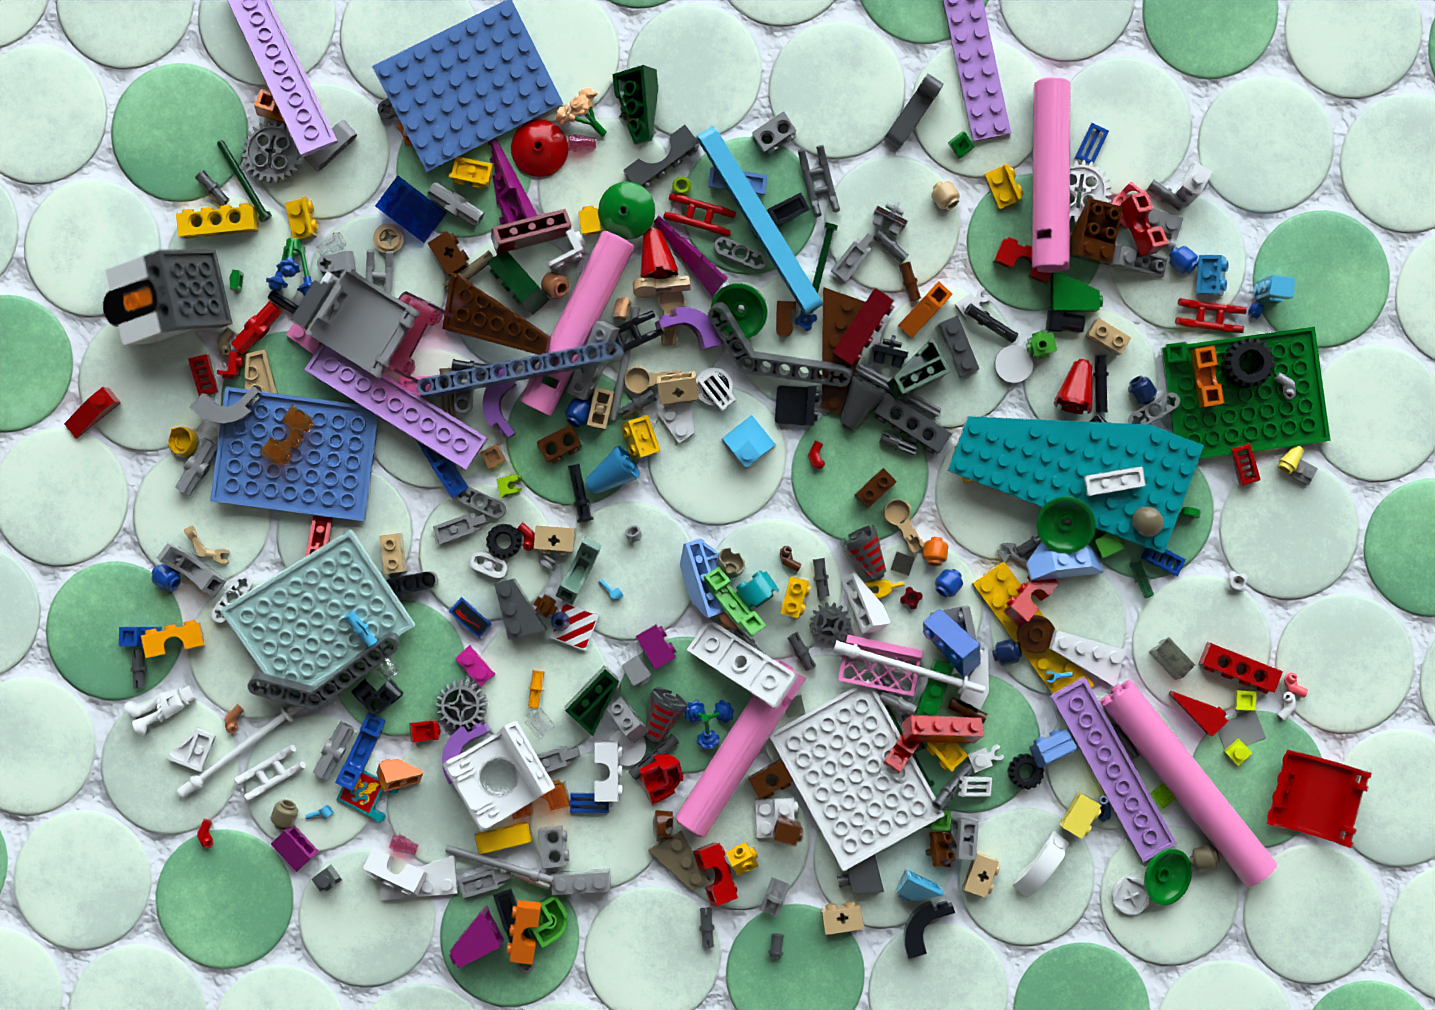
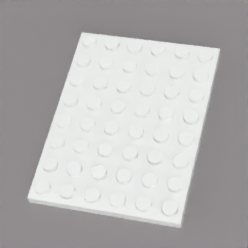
M861 685L855 686L772 732L770 735L774 746L843 871L945 815L943 810H937L933 807L932 801L936 798L912 756L899 774L883 763L901 735L875 688Z

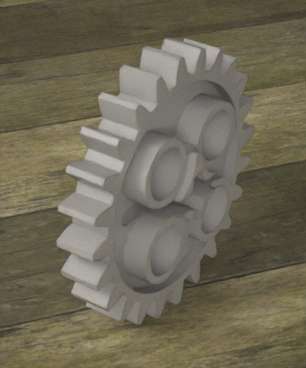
M267 121L266 126L259 123L260 129L253 126L254 133L247 132L250 137L249 140L243 139L247 146L241 147V149L246 151L241 156L247 158L243 164L246 166L250 165L247 171L253 172L252 176L255 178L259 176V180L262 182L266 178L269 184H271L272 179H274L275 183L279 184V178L286 182V175L293 178L291 172H299L296 165H302V163L298 161L301 156L288 128L286 129V124L282 123L279 127V122L275 121L272 126L271 122ZM264 137H268V144L261 146V140ZM282 140L288 141V144L285 148H280V142ZM275 149L276 153L270 155L269 152ZM265 156L266 162L259 165V158ZM285 159L284 166L278 167V160Z

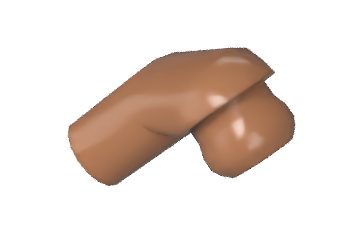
M238 704L225 716V728L230 734L237 732V717L244 711Z

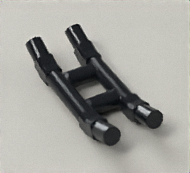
M653 310L617 326L620 330L615 343L623 348V353L664 334L663 330L659 329L641 336L637 325L655 317ZM630 329L634 340L624 344L620 333ZM616 348L611 350L610 356L615 354Z

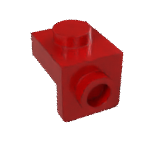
M229 351L228 371L217 370V374L222 375V379H234V376H240V368H243L244 363L241 353Z
M427 720L409 723L411 742L439 740L440 726L437 724V721Z

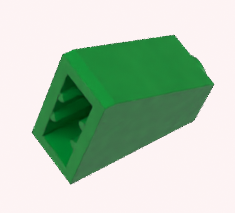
M1060 272L1052 273L1051 310L1097 312L1103 306V296L1100 295V290Z

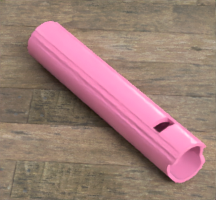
M1055 77L1039 79L1034 83L1032 268L1037 267L1038 272L1048 273L1062 272L1069 269L1071 83L1067 79Z
M602 231L551 334L549 353L586 346L595 322L600 320L635 249L633 244L613 233ZM578 354L572 357V363L578 361ZM557 358V359L554 360V362H553V366H554V367H556V366L559 365V363H560V359H559V358ZM541 362L537 363L535 370L541 368ZM574 370L548 375L557 380L553 388L541 382L544 376L530 378L520 401L551 416Z
M777 658L775 659L776 662L795 673L798 678L777 708L772 707L756 695H752L675 816L681 826L699 837H706L807 679V677L797 673L791 666Z

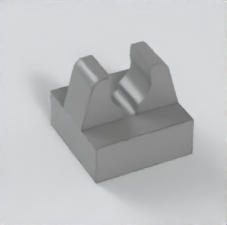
M1300 459L1296 471L1292 472L1290 477L1305 485H1309L1318 468Z

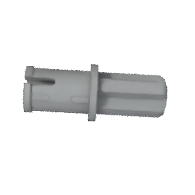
M883 691L880 695L881 701L894 707L896 711L898 709L910 716H914L917 705L904 700L902 696L899 698L887 691Z

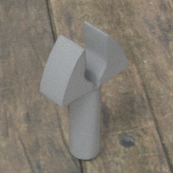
M1001 543L1010 552V554H1003L997 550L1002 561L1006 563L1007 559H1013L1027 568L1026 563L1028 559L1021 557L1015 552L1014 547L1016 544Z

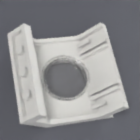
M517 721L502 727L493 736L442 764L480 831L490 828L555 788Z

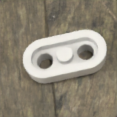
M480 551L471 556V566L475 570L489 576L501 578L508 571V565L504 560ZM480 557L484 559V563L482 565L478 564L477 562L478 558ZM496 565H500L502 567V570L500 572H497L495 570Z

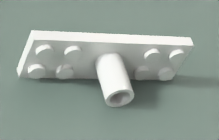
M710 619L706 621L687 648L688 652L774 708L778 707L798 678L795 673Z

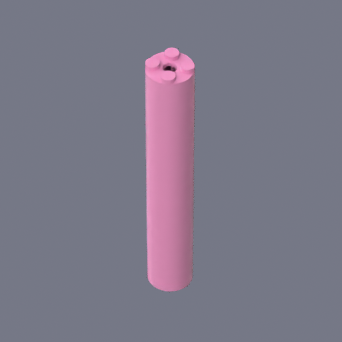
M1128 679L1121 685L1118 683L1115 687H1112L1110 690L1112 693L1105 695L1099 701L1246 887H1252L1265 880L1278 865L1271 854L1133 681Z

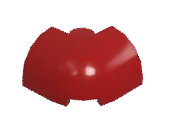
M659 754L653 756V763L639 769L642 787L652 805L676 793L674 790L680 781H683L680 762L672 755Z

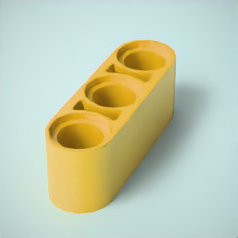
M528 822L492 829L474 835L478 854L532 841Z

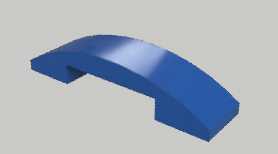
M369 712L367 713L345 765H343L337 777L336 784L352 791L354 790L374 750L386 720Z

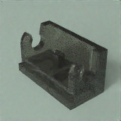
M1169 637L1161 640L1157 647L1149 651L1175 680L1184 678L1195 666Z

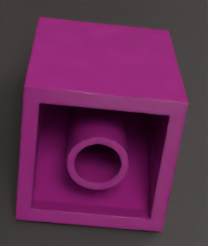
M488 906L482 908L450 950L451 954H449V957L458 968L500 948L504 941Z

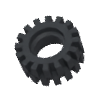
M499 524L488 532L486 546L495 557L502 559L512 557L521 548V534L512 525ZM500 534H507L511 538V545L506 549H502L497 545V538Z
M1027 753L1019 754L1018 757L1015 756L1012 762L1010 761L1008 775L1017 787L1030 790V788H1036L1037 784L1040 785L1041 779L1044 778V768L1037 766L1032 755ZM1024 764H1029L1033 768V775L1028 779L1021 778L1019 775V769Z

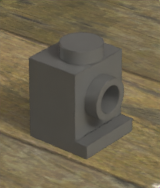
M329 865L311 880L321 892L323 889L325 891L330 890L342 878L334 867Z

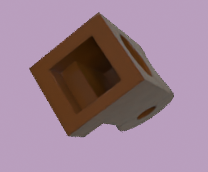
M777 301L776 332L780 337H788L793 331L790 318L791 311H796V301Z

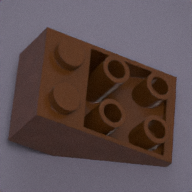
M1088 198L1070 237L1069 256L1097 264H1111L1123 207Z

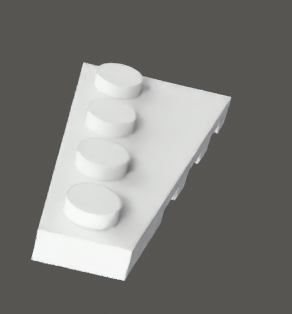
M1054 630L1049 646L1051 650L1115 687L1125 654L1124 649Z

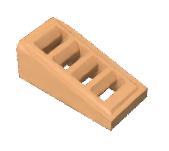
M624 297L616 300L612 313L614 318L627 320L631 306L629 298Z

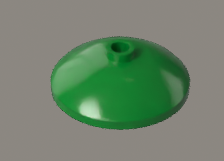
M619 182L609 187L602 195L598 206V215L606 231L625 240H632L645 234L652 226L655 218V203L651 194L643 186L634 182ZM624 206L627 208L625 214L621 212V208Z
M742 283L726 285L716 293L712 300L711 307L716 302H723L728 306L747 339L758 334L766 323L768 316L767 304L759 291L752 286ZM739 305H743L745 310L739 309ZM724 326L727 332H732L731 327Z
M1062 496L1050 500L1042 507L1037 517L1036 528L1040 540L1049 549L1059 553H1074L1090 543L1095 533L1096 521L1092 510L1086 503L1074 497ZM1067 518L1070 522L1065 524L1063 520Z
M1169 848L1159 852L1152 858L1144 875V889L1151 901L1159 905H1170L1177 902L1185 894L1192 877V866L1188 856L1178 849Z

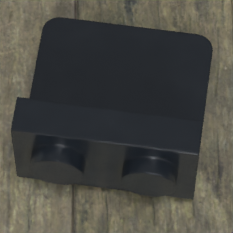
M778 386L775 422L777 424L813 426L814 422L818 421V410H815V402L819 403V391H816V386Z

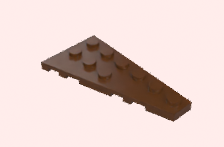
M455 272L451 273L442 329L537 355L549 353L551 336Z
M823 287L822 361L848 365L834 356L832 352L865 304V301ZM854 362L851 366L848 365L852 369V376L857 367V364ZM822 370V375L827 376V371ZM850 382L844 387L822 384V409L840 415Z

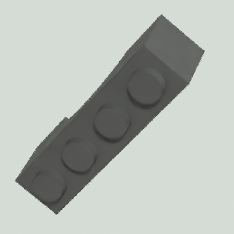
M683 125L670 135L671 149L662 161L647 163L637 159L623 170L624 174L630 182L637 183L647 189L652 185L651 181L655 178L659 180L667 174L666 170L670 167L675 168L683 162L682 158L695 154L698 151L699 142L688 127Z

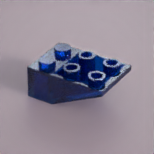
M398 175L375 205L381 212L424 244L447 214L446 211Z

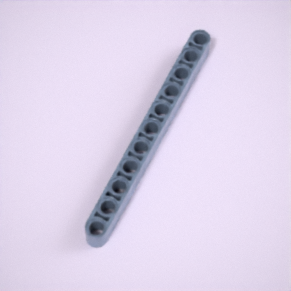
M606 341L422 378L417 383V390L424 396L434 398L616 362L623 357L624 351L617 343ZM616 347L615 354L610 356V349ZM593 351H597L595 359L590 358ZM578 354V361L572 363V357ZM557 358H559V359H560L559 365L556 366V367H554V366H553L554 360L557 359ZM541 362V368L535 370L536 363ZM522 365V372L517 374V368ZM504 369V375L499 378V371ZM485 373V379L480 381L481 374ZM467 376V383L462 385V379ZM449 380V386L444 389V382ZM428 384H431V389L428 392H426V386Z

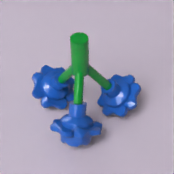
M698 700L688 702V706L684 711L686 714L685 719L690 720L691 723L701 720L705 722V730L697 735V744L701 745L702 749H713L714 746L719 744L720 737L713 730H709V721L714 717H717L718 721H723L724 723L732 720L734 709L729 702L720 700L719 703L715 704L714 713L711 715L705 714L704 704L699 703Z

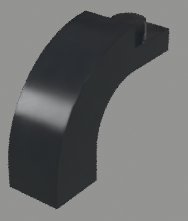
M931 900L919 905L910 914L903 932V941L908 959L927 954L923 941L924 929L932 920L954 914L955 910L951 902L942 901L937 903L936 907H933Z

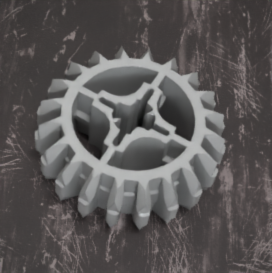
M463 679L459 680V685L456 680H453V687L448 683L445 684L447 691L440 689V693L444 696L438 695L436 697L437 700L441 701V703L435 704L436 707H441V710H438L436 713H443L444 715L440 718V721L447 719L448 721L445 724L447 727L453 723V730L457 728V725H459V729L466 725V728L470 730L471 723L474 726L478 723L476 719L479 721L483 720L480 713L486 714L487 712L485 709H481L488 706V703L481 701L487 697L486 695L480 697L479 694L483 689L481 688L476 691L475 688L478 684L475 683L471 687V680H467L466 685H464ZM458 690L456 701L447 702L450 693ZM464 690L469 691L474 696L476 702L469 701ZM460 699L462 700V703L467 705L463 707L464 710H462L460 706L455 705L456 703L460 702ZM447 708L456 710L459 720L451 716ZM476 708L472 718L465 720L466 710Z

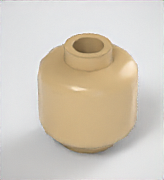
M940 181L933 186L934 190L931 197L940 209L951 210L959 203L960 193L950 181Z

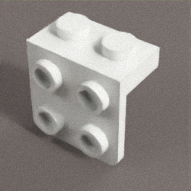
M573 228L566 231L574 250L547 263L552 271L556 269L558 272L566 268L567 263L571 261L576 263L584 258L583 255L586 252L582 245L585 244V241L579 231L575 232Z

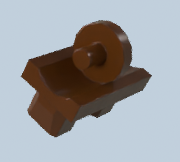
M935 831L929 832L930 849L925 850V853L932 857L933 867H951L950 863L955 861L954 852L948 848V844L953 841L952 834Z

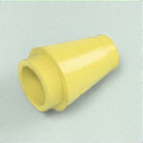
M1298 445L1293 446L1279 460V469L1287 474L1295 472L1304 449Z

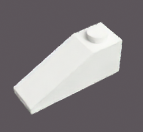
M856 573L842 581L863 634L880 631L891 623L883 604Z

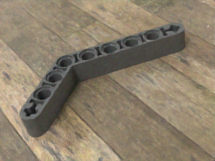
M716 302L709 310L708 317L742 372L844 387L850 382L852 369L845 364L754 351L725 303ZM724 326L731 327L732 332H727ZM734 343H740L742 345V348H736L734 346ZM744 359H750L752 364H746ZM762 362H769L771 367H765ZM781 365H788L790 370H784ZM806 367L809 372L803 373L800 368ZM819 370L827 371L828 375H821Z
M395 632L386 633L371 647L364 649L315 686L258 672L250 679L248 690L257 696L311 710L319 709L395 653L400 643V637ZM387 641H388V642H392V641L394 642V644H391V643H390L389 645L386 646ZM377 651L380 656L373 657L370 652ZM361 662L365 667L358 668L355 663ZM340 674H347L349 679H343ZM325 685H332L334 690L326 689ZM273 686H279L282 691H275ZM291 691L299 692L300 696H294ZM310 696L318 697L319 701L311 700Z

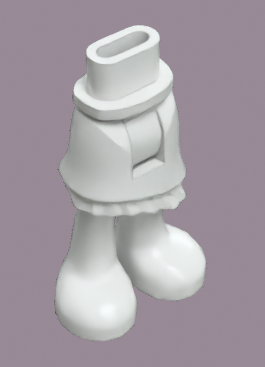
M191 686L186 688L180 687L179 689L162 692L157 695V698L141 705L128 702L125 704V709L130 718L136 719L144 713L157 708L156 712L132 722L137 735L142 736L146 733L149 725L158 720L161 723L164 719L167 720L184 707L189 706V702L196 700V696Z

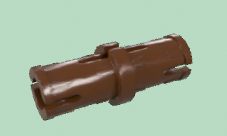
M911 262L900 264L899 268L904 281L902 283L906 287L909 301L921 299L917 285L918 280L914 276Z
M952 697L948 705L949 709L962 714L963 717L982 718V724L988 715L955 697Z

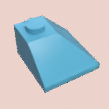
M753 415L749 416L722 438L745 468L776 445Z
M905 869L896 888L899 897L906 901L910 899L918 901L943 896L944 893L941 885Z

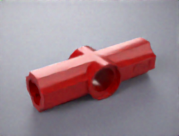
M269 301L257 315L252 316L245 323L244 329L231 344L239 352L245 354L257 340H261L268 333L269 327L283 312Z

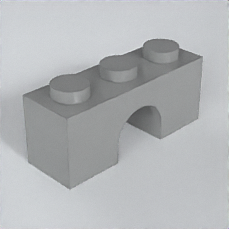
M610 868L592 869L589 872L583 873L561 871L553 872L551 875L555 877L554 883L551 884L552 895L610 892L611 889Z

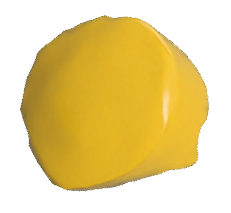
M183 426L171 428L168 439L169 450L181 458L191 456L198 446L197 433L193 429Z

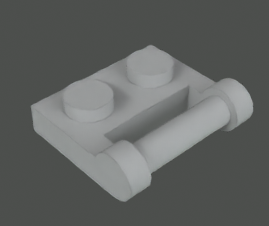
M1153 209L1148 215L1149 225L1151 228L1162 226L1164 233L1171 235L1168 240L1169 244L1165 247L1172 251L1175 248L1183 218Z

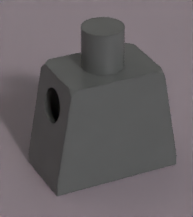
M875 854L848 868V874L837 876L839 888L851 885L853 894L884 892Z

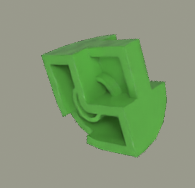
M551 895L540 901L541 909L538 928L529 927L530 932L541 948H544L563 935L567 927L568 916L557 895Z

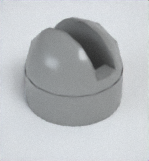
M630 526L625 531L626 537L630 542L639 541L642 537L638 526Z

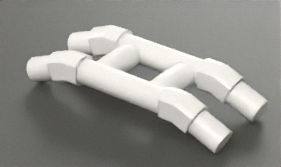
M290 745L234 779L236 784L239 785L257 775L262 785L244 795L247 802L306 767L305 763L301 761L285 771L280 763V760L296 751L294 745ZM273 765L278 775L268 780L263 770Z

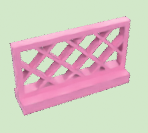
M847 635L845 639L846 644H856L860 650L877 655H886L885 657L891 656L899 661L898 658L905 659L902 662L907 660L916 662L915 666H920L922 650ZM842 656L838 681L914 696L917 674H908L902 670L906 676L896 681L891 674V671L895 668L889 670L886 665H883L887 672L877 677L872 667L878 663L870 666L866 659L863 660L868 668L858 673L853 663L861 658L858 657L851 662L848 656ZM851 665L857 675L851 679L843 678L844 669ZM867 670H870L875 677V680L870 683L864 682L860 676ZM886 674H889L894 681L889 687L883 686L879 680ZM908 678L911 683L910 692L902 690L898 683Z

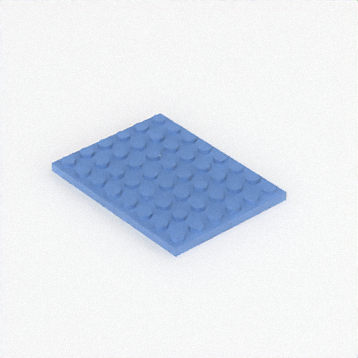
M505 0L372 66L426 172L563 104L512 0Z
M225 387L223 406L234 405L249 390ZM261 392L259 401L253 406H248L253 411L250 416L236 423L220 424L210 501L365 521L378 416L358 404Z

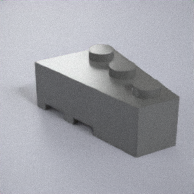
M515 578L494 583L508 640L547 630V627L540 619L538 613L535 612L528 597Z

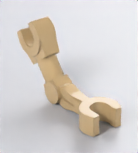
M193 525L184 529L186 536L193 542L198 556L211 557L221 564L228 563V560L222 559L221 555L222 553L229 554L230 550L226 548L215 550L204 548V545L197 537V531Z

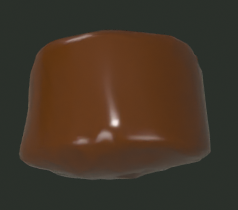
M655 811L653 834L656 841L673 838L670 835V832L673 830L674 816L672 811Z

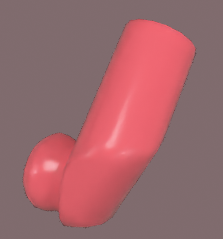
M1292 672L1286 674L1284 682L1287 691L1305 698L1308 689L1298 686L1297 675Z

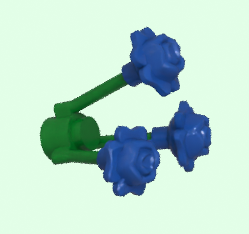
M286 239L281 262L276 265L278 269L275 276L266 278L270 289L279 292L283 288H287L288 284L282 278L283 276L293 277L296 273L300 272L299 265L295 264L292 258L298 257L300 254L305 277H303L304 283L297 288V291L303 293L304 296L308 292L313 282L308 274L305 247L301 246L302 241L300 239Z

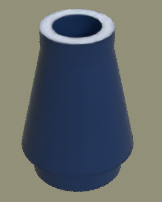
M557 612L551 618V625L555 630H566L570 625V618L564 612ZM557 619L562 620L563 623L561 626H559L556 622Z

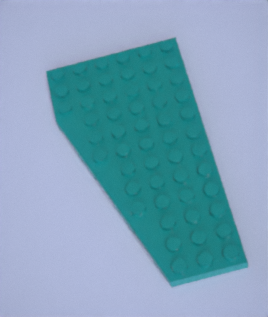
M968 416L947 471L1043 507L1047 502L1057 497L1070 496L1080 499L1092 510L1097 529L1164 554L1204 445L1148 424ZM1142 467L1145 486L1086 495L1084 476ZM1147 506L1155 508L1161 513L1164 519V526L1159 534L1147 537L1138 533L1132 526V515L1137 509Z

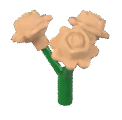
M584 88L578 91L579 97L576 96L569 103L570 108H568V104L564 107H559L556 120L560 122V127H563V124L568 121H578L591 125L601 137L607 133L595 119L592 100L598 94L593 92L591 88ZM576 115H585L588 120L576 117Z

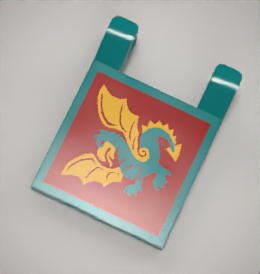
M364 770L353 791L342 786L336 800L370 816L378 822L384 821L386 817L385 813L375 810V806L383 792L377 776ZM399 788L387 792L395 794L398 792Z

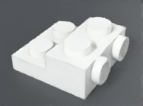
M793 797L755 799L757 838L773 837V830L778 815L795 820L794 813H798V801L794 802Z

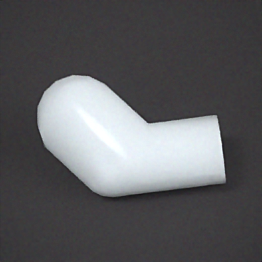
M1291 692L1284 693V708L1277 714L1284 721L1296 709V698Z

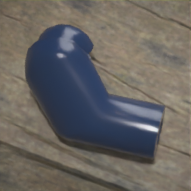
M1101 796L1099 798L1101 813L1098 818L1101 822H1105L1111 818L1110 803L1107 796Z

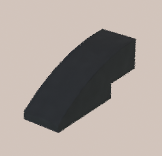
M800 192L768 208L767 212L778 228L807 212L810 208Z
M511 888L493 895L504 931L507 933L510 943H512L513 937L509 936L510 926L515 925L512 911L513 906L517 907L518 903ZM528 928L524 929L523 935L531 938Z

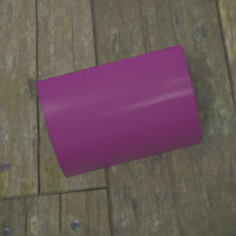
M295 825L287 828L271 843L275 850L296 872L319 852Z

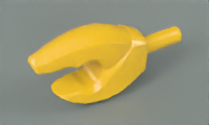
M885 579L871 580L865 583L867 587L877 586L879 588L877 593H873L877 599L890 595L892 588L905 586L904 581L890 584V581Z

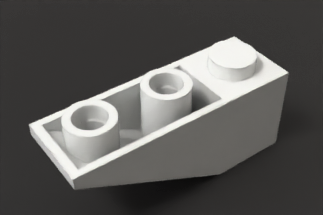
M984 646L982 650L980 649L981 664L967 675V681L985 686L984 693L968 689L961 693V687L957 690L960 700L978 709H981L989 693L988 648Z

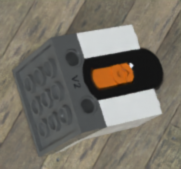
M215 249L158 250L105 270L110 290L106 293L103 300V312L111 325L119 327L123 346L152 344L188 331L215 330L233 324Z

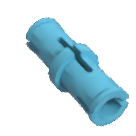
M354 610L344 616V619L354 629L353 633L361 638L367 648L377 642V639L367 628L368 625L361 621Z

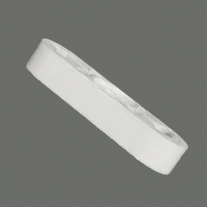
M244 574L236 577L212 609L211 616L214 621L219 623L227 621L225 617H217L219 615L217 610L220 611L221 608L229 604L227 597L230 593L236 594L237 598L249 592L254 584L251 576ZM240 579H247V587H242L240 592L233 589L234 587L238 589L241 586Z

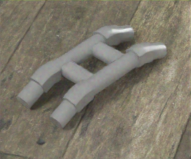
M367 250L366 279L373 283V279L385 280L384 291L392 295L393 251H386L385 272H374V250Z

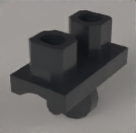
M892 335L891 340L883 338L882 344L889 345V347L874 344L872 349L874 352L873 362L884 364L885 356L890 355L893 356L891 366L901 368L904 359L908 356V352L894 349V347L901 348L902 342L895 341L896 335Z

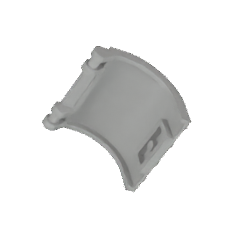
M346 267L305 333L380 379L385 366L388 367L390 364L391 356L408 329H412L415 318H418L421 312L390 295L349 267Z

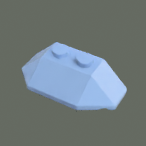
M697 539L683 544L680 568L691 602L708 618L724 612L703 578L706 574L717 568L718 552L706 544L703 539Z
M1041 541L1026 563L1031 581L1103 573L1099 555L1089 545L1074 553H1059L1049 549Z

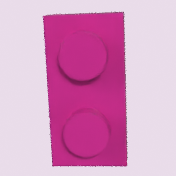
M471 645L455 658L480 687L496 674Z

